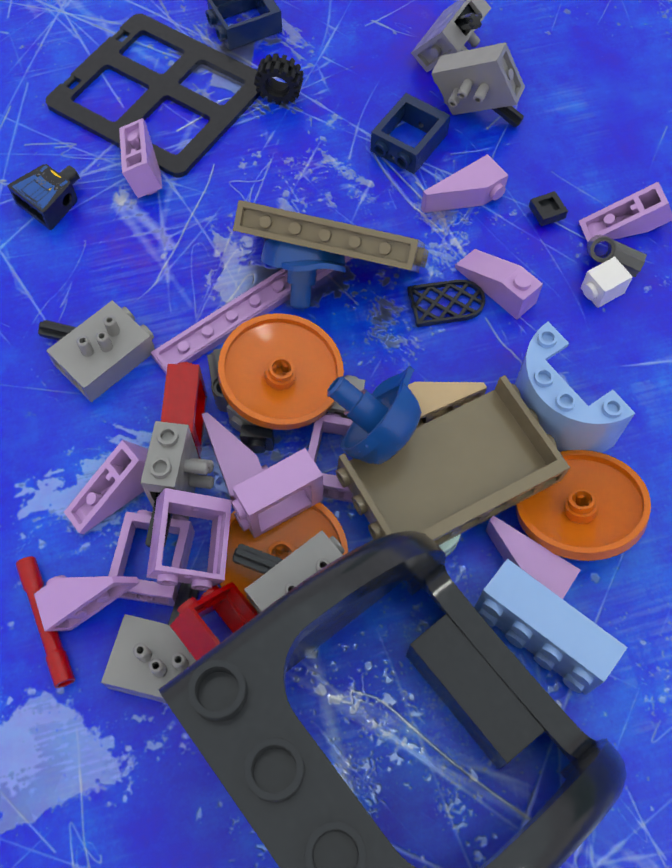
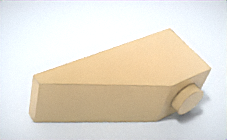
M413 382L408 384V388L417 398L422 412L417 427L484 395L487 386L484 382Z

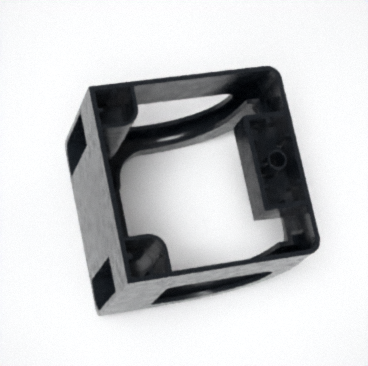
M417 531L391 533L374 539L341 556L280 597L158 689L280 868H416L407 862L391 845L297 718L288 702L285 687L286 672L404 580L407 581V591L411 595L423 587L445 613L442 618L410 644L406 657L496 768L500 769L509 763L544 731L570 761L560 772L566 780L558 791L518 833L479 868H560L598 826L623 790L627 774L625 763L619 752L607 738L595 741L587 736L551 698L451 580L444 566L446 559L444 551L424 533Z

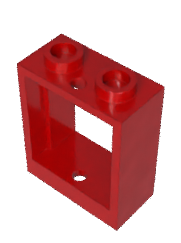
M190 362L168 364L161 422L189 425L199 459H201L204 432L202 414L206 412L207 392L200 365Z
M233 581L221 588L214 585L212 589H208L202 594L201 599L196 600L195 597H192L177 609L179 616L171 623L170 627L196 661L220 643L203 621V616L215 610L232 633H234L258 615Z

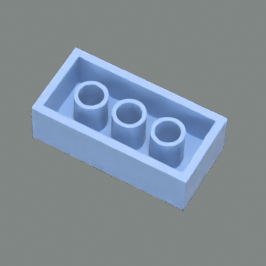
M508 558L483 589L474 606L489 626L494 627L496 625L506 633L505 637L511 644L518 648H526L535 655L533 658L541 667L549 671L552 669L563 677L564 684L577 693L583 692L587 695L604 683L628 648Z

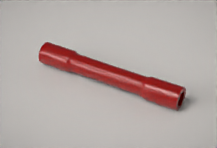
M33 556L22 558L16 562L19 577L31 605L54 687L62 688L72 684L75 681V677L67 653L63 649L58 631H44L34 596V593L44 586L36 558Z

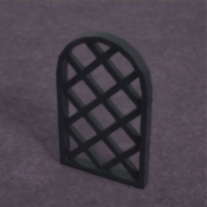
M450 280L407 287L417 327L469 320L477 317L485 306L483 290L476 283L468 280ZM445 287L442 291H440L439 289H437V288ZM471 287L476 292L472 295L466 292L465 289ZM449 288L458 292L454 298L446 294ZM419 290H425L423 294L418 292ZM430 290L438 294L435 300L426 296ZM413 294L419 297L416 302H414ZM461 294L470 298L466 305L458 301ZM442 297L451 301L447 307L438 303ZM422 300L431 304L427 310L418 306ZM473 301L481 305L477 311L469 307ZM454 304L463 308L459 314L450 310ZM434 307L443 311L439 317L430 313ZM417 310L423 313V316L420 319L418 317ZM466 310L470 312V314L463 315ZM447 313H448L449 315L453 316V317H446V318H444V316H445ZM428 316L432 318V320H425V318Z

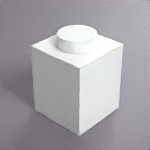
M613 257L587 271L580 288L585 297L599 308L625 294L633 276L616 257Z

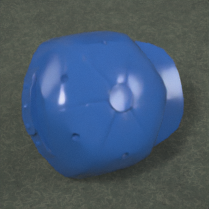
M268 238L265 240L261 262L272 267L288 270L287 283L291 284L289 305L293 308L307 309L312 306L310 304L312 285L316 284L317 269H331L346 273L344 255Z
M411 366L402 373L383 381L372 394L366 389L360 391L346 380L345 376L336 378L330 385L327 397H331L345 409L344 414L353 421L340 444V447L348 456L370 464H382L395 456L411 439L422 413L417 398L408 388L411 376L415 370Z

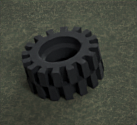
M269 54L260 61L254 80L256 91L261 92L260 96L262 98L267 96V101L270 103L272 100H276L277 105H280L281 101H283L284 105H287L289 101L293 103L299 96L304 79V73L300 71L301 66L299 64L294 65L295 60L293 58L290 61L286 60L287 55L283 54L282 58H279L278 54H274L272 58ZM272 77L281 78L285 82H279Z

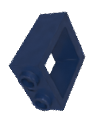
M207 0L208 10L205 13L210 26L214 25L220 42L224 41L229 50L282 32L281 10L274 0ZM254 8L260 13V16L228 26L224 20Z
M405 93L371 132L370 151L415 174L447 136L450 115ZM402 120L427 133L415 148L389 135Z

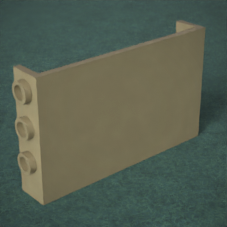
M238 200L233 231L419 272L420 267L425 268L429 251L425 249V244L419 239Z
M504 375L499 378L495 390L417 427L408 443L388 461L382 464H370L359 459L349 461L344 453L339 456L338 468L335 472L340 484L344 488L348 486L353 495L352 503L359 515L364 514L369 521L368 529L373 539L396 532L417 531L426 534L439 546L490 519L493 515L495 516L558 483L564 478L570 466L558 451L554 438L550 434H546L539 424L536 413L531 408H528L522 400L517 386L511 384Z

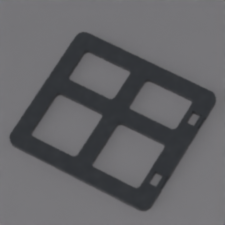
M135 14L120 27L116 34L109 37L77 67L63 84H59L46 97V104L49 110L119 148V128L142 118L145 121L165 100H171L209 120V122L179 154H171L152 143L160 170L173 177L180 178L189 173L252 105L261 92H257L256 85H254L256 69L144 14ZM124 34L128 36L123 42L118 41ZM146 35L183 55L164 74H158L121 54L140 36ZM204 64L244 85L226 104L219 105L180 84L199 65ZM107 69L148 89L115 122L109 121L74 102ZM75 81L79 82L75 88H69Z

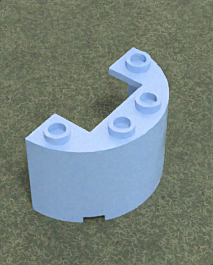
M548 321L531 339L515 385L519 389L524 403L536 413L539 424L546 434H550L554 438L559 452L589 450L602 453L616 444L635 415V412L614 390H611L589 406L547 362L548 359L569 345L568 341Z

